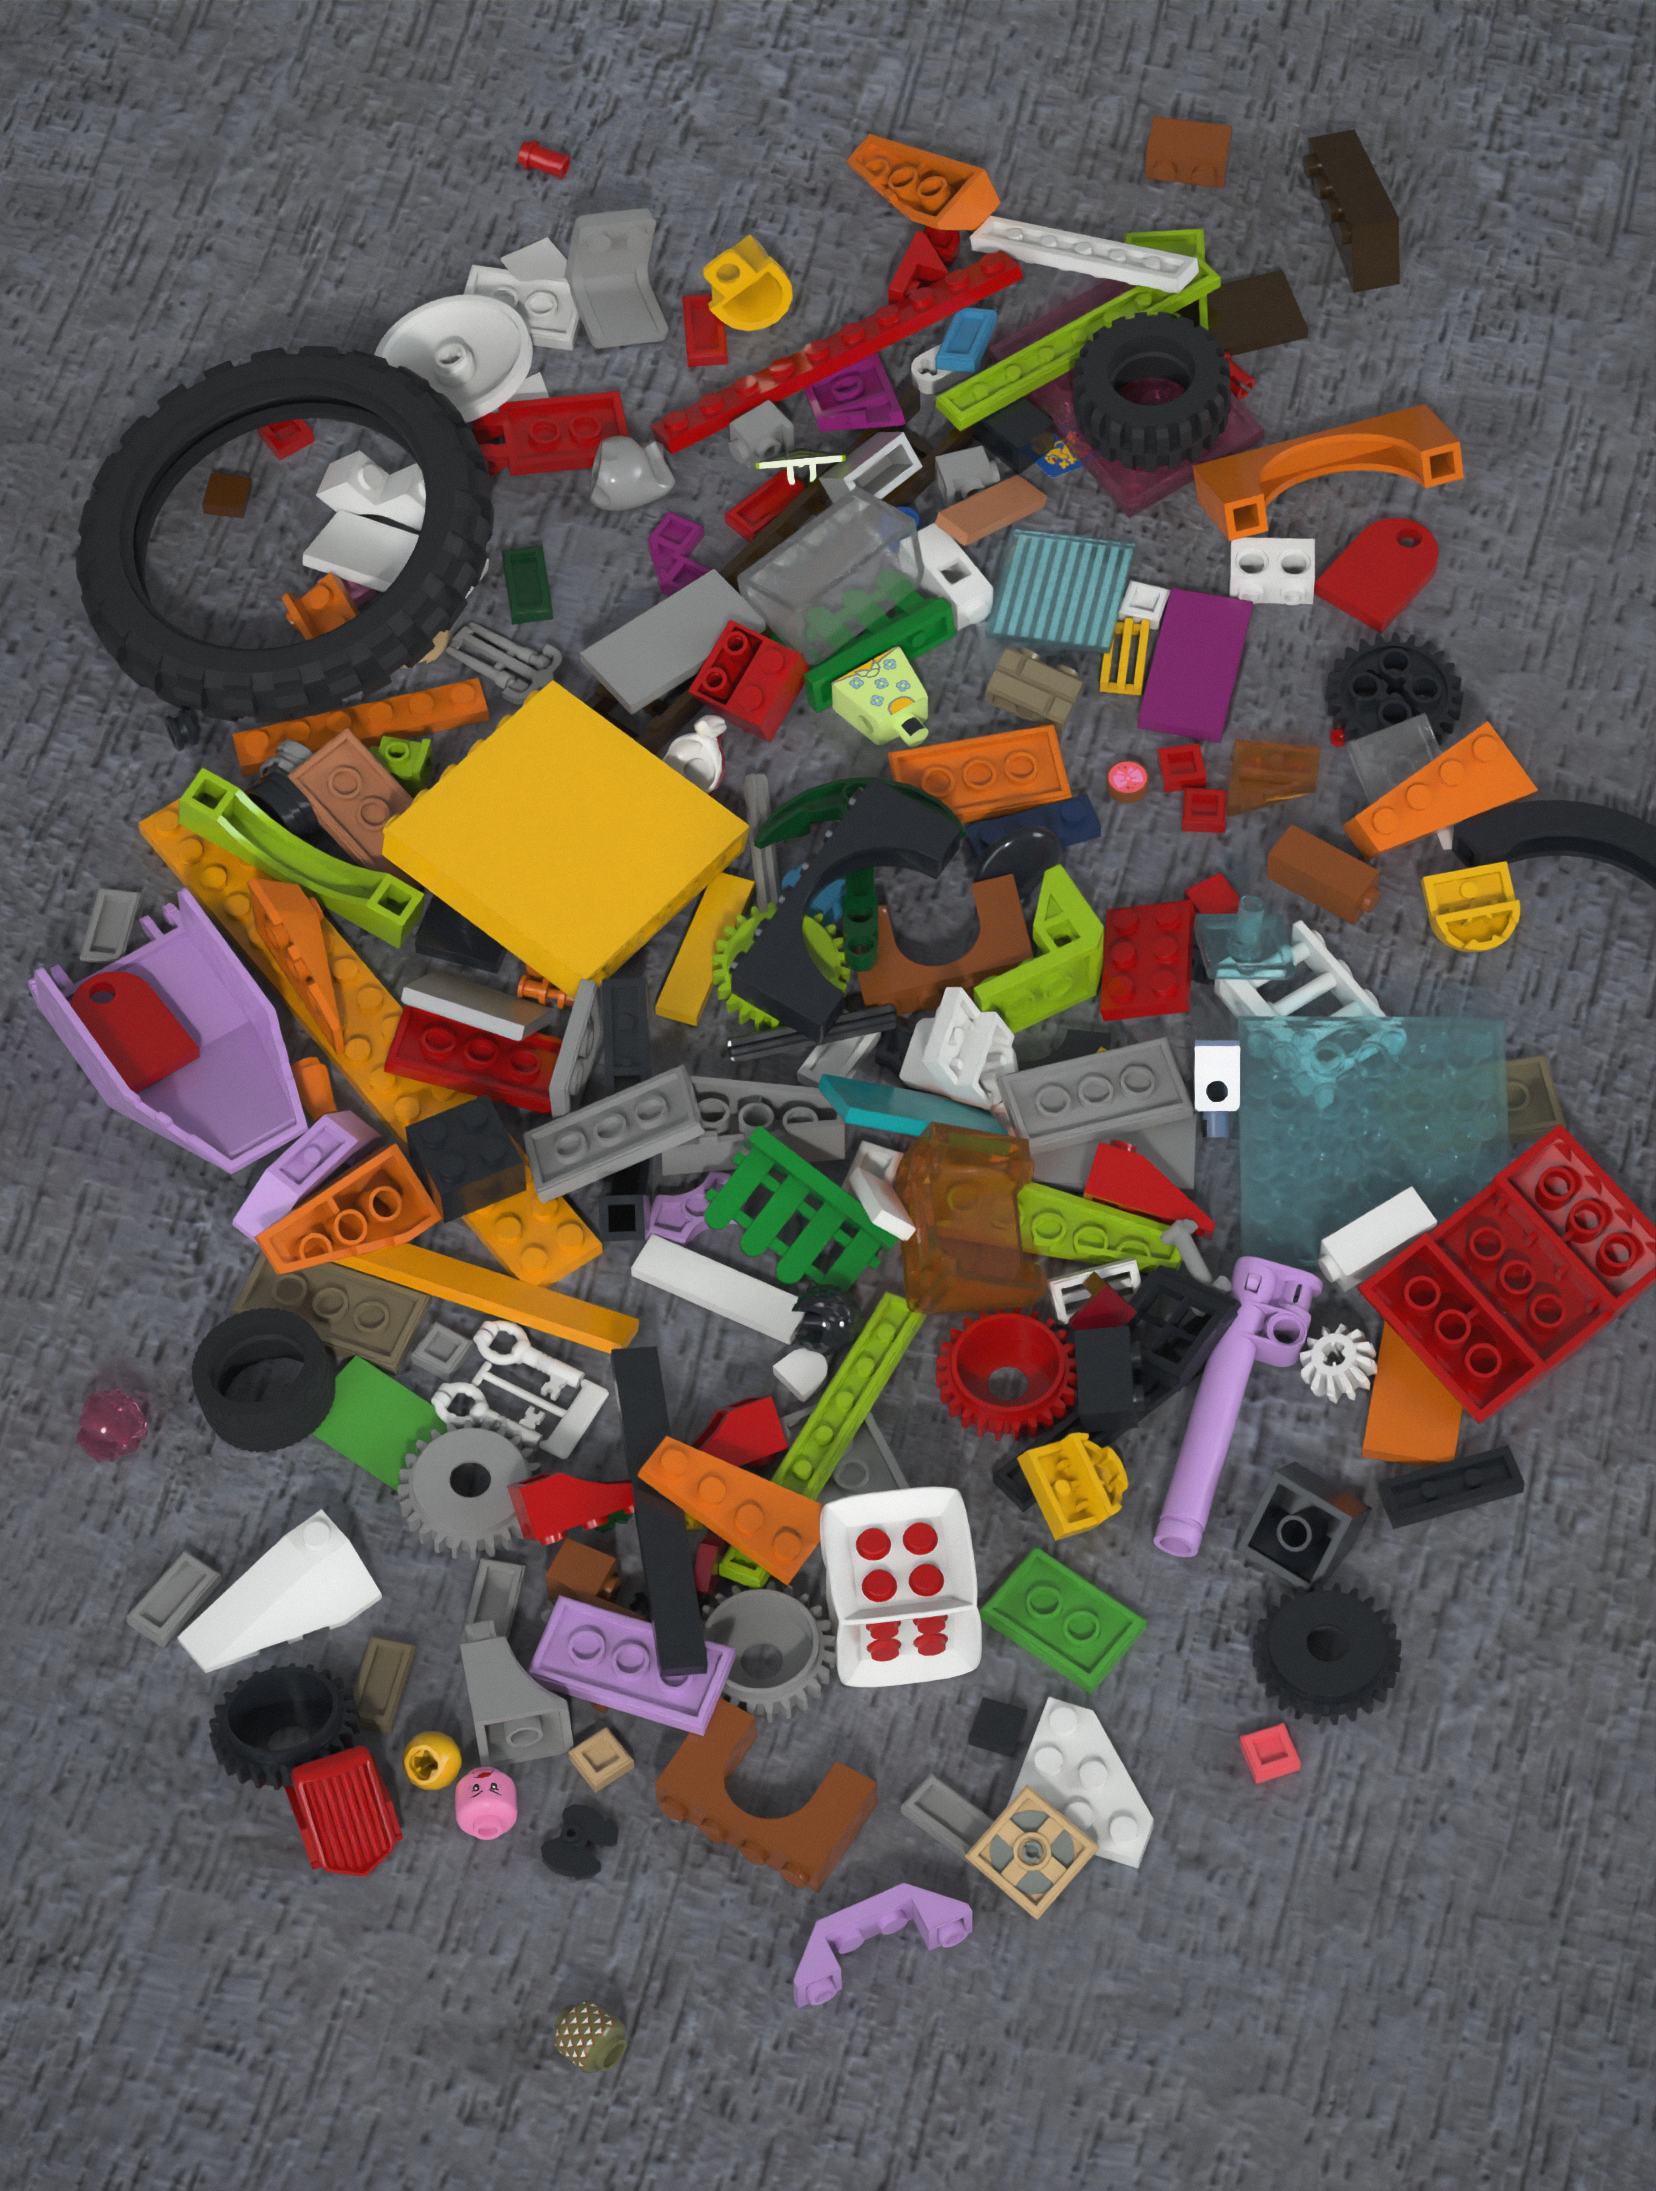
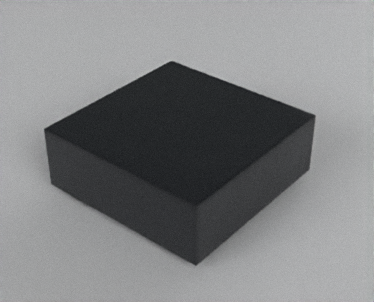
M983 1697L968 1737L969 1745L1014 1757L1028 1718V1710Z

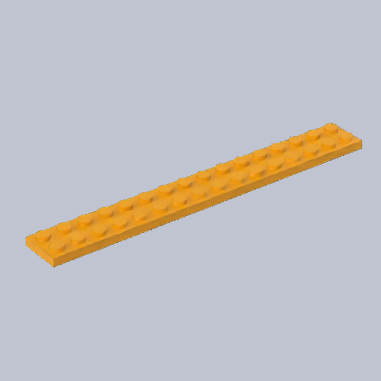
M180 798L138 822L139 830L143 837L408 1154L406 1126L478 1098L471 1094L384 1072L385 1061L403 1008L324 916V920L320 921L345 1049V1052L337 1055L256 932L247 882L254 878L280 881L179 824ZM510 1136L523 1161L526 1191L464 1215L461 1218L512 1278L547 1289L602 1254V1243L562 1196L542 1204L536 1194L528 1156Z

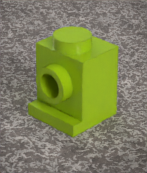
M383 736L379 747H370L369 752L410 796L416 797L421 790L427 788L435 765L431 739L423 738L422 743Z

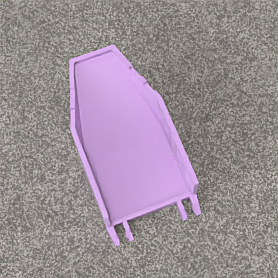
M185 887L177 891L180 910L172 903L162 907L163 916L166 922L171 925L172 931L163 935L155 921L146 915L140 919V925L149 938L150 943L76 984L72 983L59 964L50 968L51 977L41 966L34 970L35 977L27 982L38 1009L46 1017L109 1107L224 1171L233 1174L304 1134L308 1127L275 1008ZM111 971L127 972L147 982L199 1047L200 1057L137 1094L130 1090L70 1006L72 997L79 986L89 978L100 973ZM101 991L94 994L91 1000L98 1004H105L110 1002L114 995L110 992Z

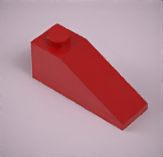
M1111 1140L1110 1145L1099 1142L1084 1190L1085 1199L1172 1226L1177 1220H1193L1198 1228L1192 1234L1212 1240L1215 1232V1222L1143 1155L1135 1153V1146L1119 1140Z

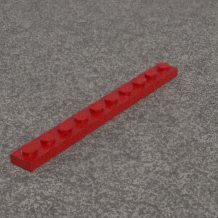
M1002 250L986 254L980 261L962 270L950 272L944 279L928 287L916 289L910 296L892 305L880 307L876 310L875 314L859 322L846 324L839 332L823 340L813 341L807 344L803 350L787 358H779L773 361L769 367L753 375L743 376L737 379L733 385L717 393L707 394L701 397L697 403L681 411H673L667 414L663 420L651 425L654 438L663 444V447L672 455L728 427L729 423L765 401L770 400L774 404L1023 279L1020 265Z

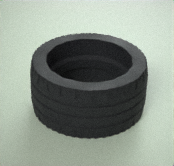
M267 1307L264 1309H250V1311H243L240 1314L237 1313L233 1317H229L224 1322L219 1323L217 1327L215 1326L207 1334L206 1338L202 1340L201 1345L198 1346L195 1358H193V1386L203 1414L215 1433L223 1441L233 1445L235 1448H240L244 1451L248 1450L249 1452H269L293 1446L295 1443H299L302 1439L307 1438L317 1427L319 1428L333 1406L336 1391L335 1378L324 1344L310 1323L291 1311ZM285 1357L304 1363L296 1380L276 1396L258 1402H238L224 1397L233 1378L249 1365L264 1359Z

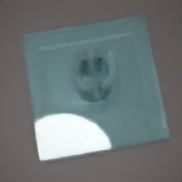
M1256 896L1240 898L1237 914H1195L1193 929L1208 979L1294 980L1297 965L1281 914H1264V901Z

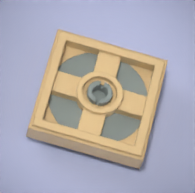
M1026 1784L964 1858L1038 1921L1100 1847Z

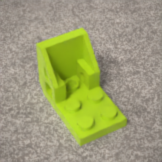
M1061 864L1046 870L1044 873L1033 924V940L1038 945L1036 956L1024 960L1017 968L1002 975L990 976L974 987V1004L980 1012H997L1013 1034L1096 996L1101 982L1104 926Z

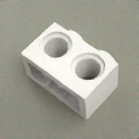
M1244 537L1231 541L1229 598L1252 601L1253 604H1313L1315 539Z

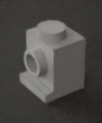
M770 400L765 401L729 423V450L738 463H745L750 469L755 467V462L775 456L782 450L785 452L794 450V426Z
M983 445L935 457V483L945 509L1000 483L997 464L995 460L988 461Z

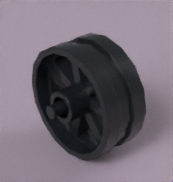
M269 771L260 778L257 784H252L244 791L245 795L270 818L301 840L310 838L318 830V820L313 808L299 789L283 775L275 771Z

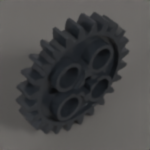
M1397 632L1393 633L1391 642H1385L1380 634H1376L1375 645L1372 646L1363 638L1360 639L1359 652L1347 647L1344 660L1336 658L1334 672L1328 673V686L1325 691V700L1328 701L1326 713L1328 716H1334L1333 729L1345 728L1344 742L1357 738V751L1359 752L1368 745L1372 746L1374 758L1380 755L1382 749L1388 750L1391 760H1395L1399 750H1403L1406 757L1412 759L1415 747H1418L1424 754H1428L1430 741L1441 746L1444 733L1452 734L1455 721L1460 719L1462 708L1460 706H1462L1464 692L1460 691L1461 677L1454 676L1455 664H1443L1445 656L1443 650L1431 655L1430 641L1424 643L1420 648L1415 646V635H1411L1406 643H1400ZM1394 668L1402 672L1394 673L1388 671V669ZM1358 693H1367V694H1369V695H1371V696H1370V697H1361V696H1359V695H1357V694H1358ZM1425 695L1429 696L1431 699L1424 700L1418 698L1417 696ZM1387 720H1398L1401 723L1391 724Z

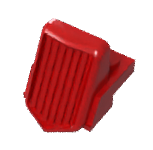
M358 1746L297 1766L292 1770L291 1777L294 1788L290 1785L284 1786L312 1870L321 1867L331 1873L367 1876L392 1852L396 1842L403 1840L392 1800L373 1754H370L367 1747Z

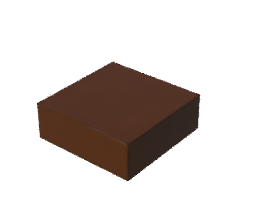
M211 473L202 503L203 513L244 518L253 487L251 477Z

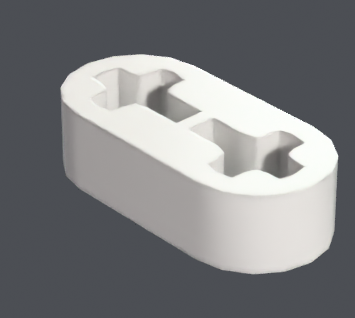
M941 344L919 355L911 364L912 385L924 394L940 392L974 373L937 369L935 357Z

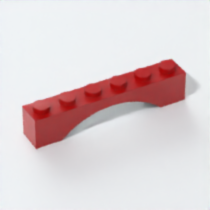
M760 1394L716 1409L705 1429L689 1445L737 1467L749 1463L750 1468L763 1466L775 1461V1453L788 1448L772 1396ZM549 1470L507 1486L523 1537L534 1541L539 1540L541 1545H548L565 1539L567 1537L566 1530L581 1524L583 1530L606 1524L610 1521L608 1514L624 1509L625 1514L634 1513L629 1478L621 1481L592 1482Z

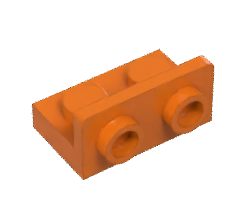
M331 572L302 598H298L289 592L281 597L288 609L286 618L296 630L302 633L305 640L313 639L332 631L360 614L340 577Z

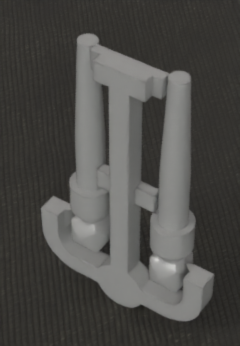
M473 622L469 626H464L454 636L453 642L446 649V653L495 681L497 686L504 689L502 697L514 704H523L528 695L536 689L541 691L548 683L554 680V677L563 667L560 651L547 644L542 649L543 654L538 656V653L527 646L521 647ZM474 632L499 648L507 651L506 654L472 636ZM465 644L497 663L493 668L458 649ZM507 667L532 681V685L528 688V683L519 678L515 680L514 675L503 669Z

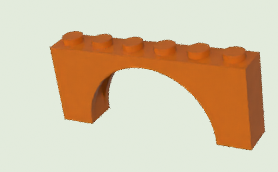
M1426 404L1193 465L1197 502L1228 541L1268 531L1266 508L1270 502L1288 488L1315 477L1347 471H1381L1410 478L1425 489L1464 478L1460 441Z

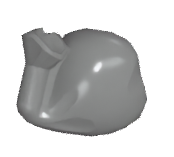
M612 436L602 440L593 462L589 501L595 507L603 510L623 511L643 506L670 493L675 485V479L664 460L663 444L654 440H650L649 443L638 444L632 438L624 436Z

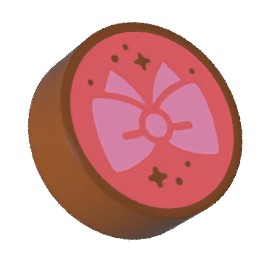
M1123 760L1113 764L1106 776L1108 794L1114 800L1121 803H1134L1141 800L1149 789L1147 769L1142 764L1132 760Z

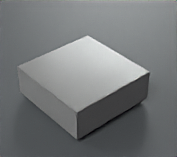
M435 1322L411 1354L412 1363L450 1383L474 1351V1341Z

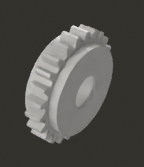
M465 1420L464 1428L457 1430L453 1423L450 1422L447 1423V1433L440 1435L435 1429L430 1431L431 1443L427 1444L421 1440L416 1442V1453L418 1456L410 1453L406 1454L405 1463L407 1468L400 1469L399 1471L401 1485L397 1486L398 1500L402 1501L400 1502L402 1517H408L409 1531L412 1532L420 1529L419 1541L422 1544L433 1539L435 1552L438 1554L445 1547H449L452 1549V1558L457 1559L461 1551H469L471 1560H476L478 1551L486 1550L490 1557L495 1556V1546L499 1544L505 1549L510 1550L512 1548L511 1536L513 1535L524 1539L507 1486L541 1474L540 1462H533L534 1451L531 1447L521 1450V1436L517 1435L509 1441L507 1439V1427L502 1426L495 1433L490 1431L489 1421H484L481 1428H473L471 1420ZM464 1463L482 1465L491 1476L489 1488L477 1497L468 1498L458 1495L450 1485V1476L455 1468Z
M770 1581L766 1589H753L749 1587V1590L741 1592L737 1585L732 1586V1596L726 1599L720 1593L715 1596L716 1609L707 1605L702 1607L703 1620H701L704 1639L733 1647L736 1650V1657L720 1698L755 1717L757 1715H765L767 1723H772L775 1713L781 1712L786 1719L791 1718V1707L795 1705L803 1711L808 1709V1695L816 1699L821 1697V1685L819 1683L829 1684L831 1681L829 1669L835 1668V1653H833V1651H836L835 1636L830 1635V1620H822V1608L820 1605L809 1609V1595L805 1593L798 1599L793 1598L792 1586L788 1585L783 1592L776 1591L775 1582ZM757 1644H768L775 1647L783 1658L780 1671L768 1679H756L749 1676L741 1665L742 1656L747 1649Z

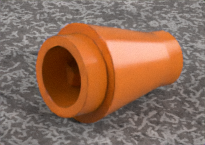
M308 1057L290 1066L301 1104L310 1114L314 1124L324 1114L338 1112L334 1102L328 1068L325 1064H321L317 1057Z

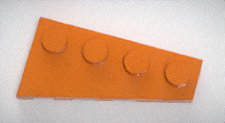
M669 1436L664 1438L637 1475L787 1586L820 1543V1514L824 1506L823 1504Z

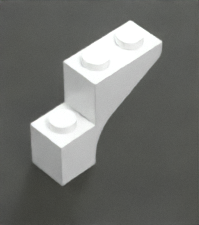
M359 450L329 464L316 496L334 511L338 512L341 509L356 515H380L421 531L425 514L426 493L422 470L417 463L389 475Z

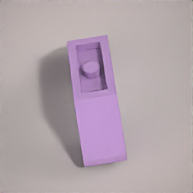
M350 1110L324 1114L265 1170L233 1219L232 1225L258 1245L254 1238L256 1235L305 1200L342 1163L346 1162L352 1167L365 1158L382 1142L383 1136Z
M902 1883L816 1921L793 1979L794 2001L797 2007L800 2008L809 2003L812 2005L825 2003L832 1999L837 1991L842 1989L841 1968L834 1953L845 1954L852 1952L860 1947L864 1940L880 1933L888 1935L899 1931L909 1920L913 1919L929 1951L941 1945L945 1948L957 1945L972 1932V1910L969 1904Z

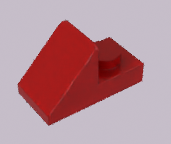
M916 231L888 288V305H892L910 296L916 289L928 287L944 279L948 274L945 265L924 232Z

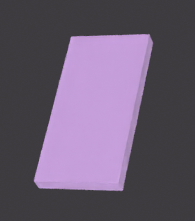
M559 1595L527 1673L544 1688L704 1736L735 1660L736 1650L733 1647L704 1639L708 1662L707 1674L660 1677L652 1624L650 1622Z

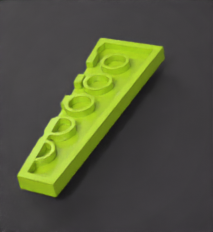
M942 1152L938 1153L910 1215L916 1227L914 1232L916 1234L1097 1265H1104L1133 1257L1136 1259L1138 1271L1150 1274L1159 1265L1178 1273L1183 1261L1176 1245H1166L1160 1239V1236L1171 1227L1169 1225Z

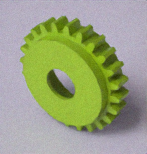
M773 902L768 903L767 912L761 913L756 906L752 907L749 920L740 914L737 915V929L730 926L724 928L725 940H717L716 953L718 954L713 955L712 968L716 969L713 971L712 981L713 984L720 985L717 988L718 999L724 1000L729 998L726 1002V1011L732 1013L739 1010V1023L742 1025L749 1019L754 1020V1031L759 1032L764 1025L771 1026V1029L787 1025L731 993V974H729V968L740 951L747 953L755 942L752 938L760 922L764 918L770 920L777 911ZM819 913L813 919L806 914L802 926L806 949L817 969L828 981L845 993V998L847 992V985L845 983L850 981L851 969L846 968L848 965L844 960V952H842L844 951V937L833 939L836 935V926L831 924L824 928L822 926L823 914Z

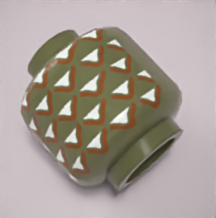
M588 2000L576 2006L568 2005L556 2018L554 2024L557 2029L554 2037L555 2048L583 2072L596 2073L599 2070L603 2072L608 2071L618 2063L625 2053L627 2041L625 2040L624 2024L598 2002Z

